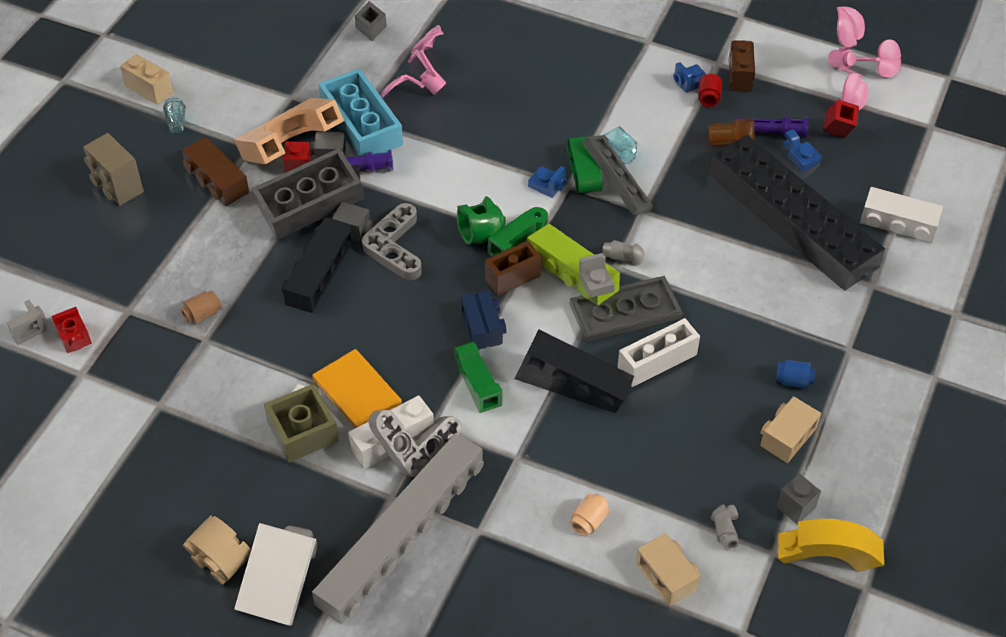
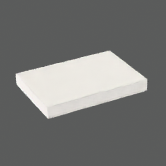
M259 523L234 609L282 624L292 625L316 539Z

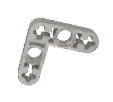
M409 203L398 205L362 237V247L366 255L406 280H416L421 276V260L396 244L395 241L416 223V208ZM391 226L396 228V230L389 233L385 232L384 228ZM388 253L398 254V257L395 259H388L385 256Z
M376 410L369 418L371 431L400 472L408 477H416L456 432L460 435L462 432V424L457 417L442 416L414 442L392 411ZM381 417H385V418H386V420L384 421V425H385L386 427H381V426H380V425L382 424V419H381ZM397 436H400L403 440V446L399 451H396L393 445L394 439ZM433 439L435 450L430 454L426 449L428 440Z

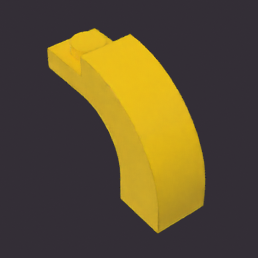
M811 519L799 521L798 529L779 533L778 559L785 564L810 557L829 556L848 562L856 571L860 572L884 566L883 540L875 532L857 523L838 519Z

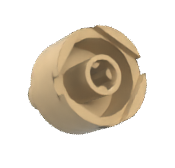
M209 516L183 544V547L192 555L191 559L202 569L207 566L212 571L210 574L222 585L249 559L251 553L248 545L244 541L239 545L240 541L236 538L237 534L215 516Z

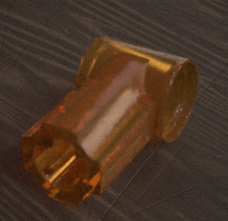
M743 118L734 120L731 123L708 124L709 145L731 144L746 134L755 140L753 119Z

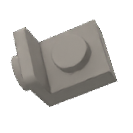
M603 253L579 260V278L590 298L614 292L615 284L605 268V256Z
M30 300L24 302L28 310L27 313L7 322L17 345L46 331L43 320L46 317L39 305L34 307Z

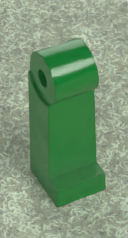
M533 207L525 211L488 237L487 253L493 257L526 242L527 237L547 225L548 212L541 207Z
M470 342L454 347V355L459 371L479 413L501 407L502 389L498 383H495L480 356L476 344ZM493 397L491 402L483 403V400Z

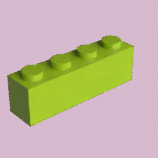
M551 224L545 225L527 237V241L532 244L542 257L541 265L549 273L556 275L567 286L574 288L584 298L589 299L597 306L619 291L620 272L605 263V268L615 284L614 292L590 298L579 278V260L594 254Z

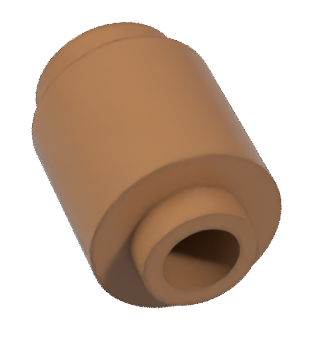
M212 290L209 292L204 291L184 301V308L181 309V313L188 323L192 322L196 325L217 314V310L222 307L217 295Z

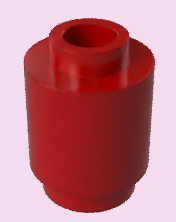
M705 74L699 80L698 99L705 107L716 106L721 100L722 80L716 74Z

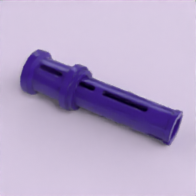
M784 116V118L776 120L737 118L736 133H775L785 137V133L793 129L798 136L807 138L808 117L789 119L787 116Z
M391 149L384 153L373 154L368 152L365 153V156L346 157L351 166L359 165L360 170H367L370 173L381 169L394 171Z

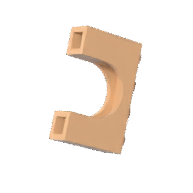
M310 98L234 139V142L243 161L267 164L285 154L281 144L283 141L307 131H327L343 122L344 119L335 99Z

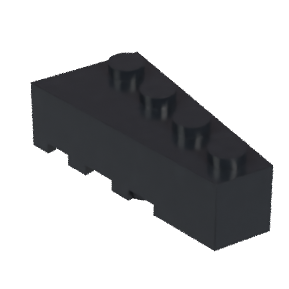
M538 329L514 379L617 413L627 395L634 376Z

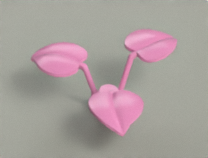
M837 7V37L839 43L844 47H839V50H832L829 54L828 62L831 67L849 73L844 82L841 100L859 106L860 110L867 102L868 86L866 82L861 81L862 76L848 68L854 65L855 61L878 62V74L881 77L890 78L896 75L901 67V52L895 41L885 40L878 48V57H856L848 49L856 46V40L863 37L865 31L864 19L853 8Z
M439 25L431 29L414 46L411 51L412 55L407 61L410 63L416 56L426 68V71L420 76L422 81L420 82L407 74L401 75L384 88L380 94L382 99L391 89L405 80L417 84L421 89L425 86L433 95L446 84V81L433 69L423 52L433 48L434 38L443 34Z

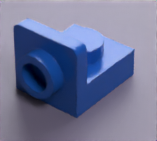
M678 62L675 65L673 78L675 83L687 93L699 88V80L706 73L698 64L685 68L681 62Z
M540 166L528 180V187L553 198L566 185L565 168L560 166L556 172Z

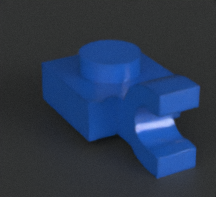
M793 129L785 133V137L788 140L784 141L782 145L789 150L787 157L802 172L821 162L822 156L808 142L801 144L798 134Z

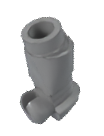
M614 240L610 243L605 242L603 245V254L610 259L625 262L629 260L633 265H640L644 260L645 252L638 244L633 246Z
M722 504L713 511L711 520L715 521L718 542L723 545L725 550H732L740 544L731 521L738 518V512L734 505L725 507Z

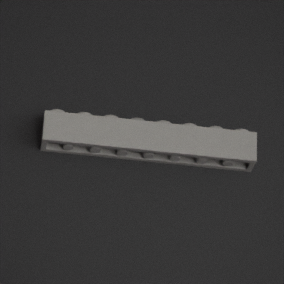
M456 432L312 591L315 606L340 624H343L348 617L352 618L359 610L360 603L365 597L371 596L376 591L379 581L385 575L393 572L400 557L412 550L415 540L421 533L425 534L428 532L435 517L447 510L450 500L456 494L462 493L472 475L476 476L481 471L484 464L483 449Z

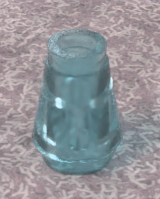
M169 98L165 101L163 111L170 131L172 133H180L184 130L186 105L180 98Z

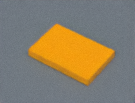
M356 349L312 375L313 381L355 429L369 422V418L374 411L392 410L402 404L401 398Z

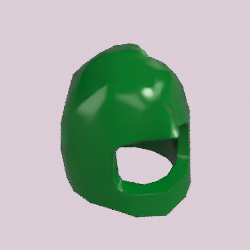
M487 196L478 205L468 206L465 204L457 206L458 229L466 244L488 242V237L506 225V217L501 209Z

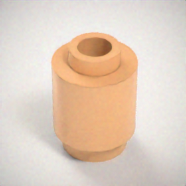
M587 494L571 515L570 526L582 536L594 533L610 512L607 500L599 494Z

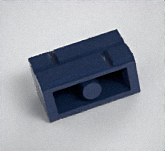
M489 290L480 291L477 294L462 295L461 312L470 342H474L478 350L484 349L487 346L501 345L503 343V334L507 333L504 318L499 319L498 316L500 314L498 299H493Z

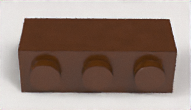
M207 137L182 150L184 168L188 173L192 172L196 176L201 186H206L215 200L219 199L227 206L250 193L247 176Z

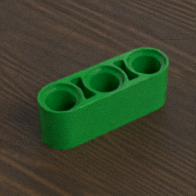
M586 137L568 138L567 140L569 160L578 194L600 192L603 186L600 167L582 143Z

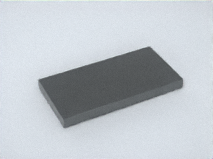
M665 275L619 286L617 293L598 306L583 296L570 298V306L586 342L679 320L683 317V312Z

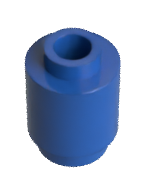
M779 361L776 382L782 383V386L808 389V384H814L816 369L810 368L811 363Z

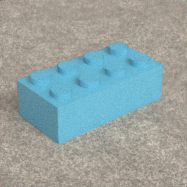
M360 68L318 84L320 99H335L344 119L343 122L336 126L340 132L345 133L346 141L357 156H365V153L368 152L373 154L384 153L387 150L403 145L401 123Z

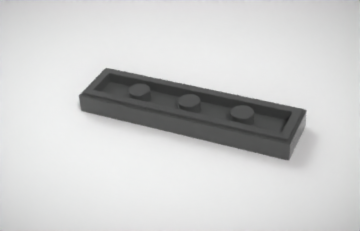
M604 135L586 137L582 143L632 215L650 212L653 208L652 203Z

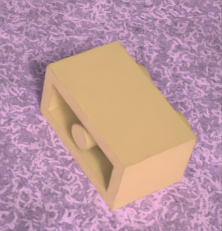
M135 54L120 66L125 86L158 105L173 93L169 72L140 55Z
M794 396L787 404L782 403L775 414V419L773 421L768 420L760 432L763 435L760 446L786 463L793 458L816 430L821 416L819 411Z
M667 533L638 548L636 556L637 566L669 607L698 590L701 577L699 569L693 562H689L686 559L679 543L675 540L672 541Z

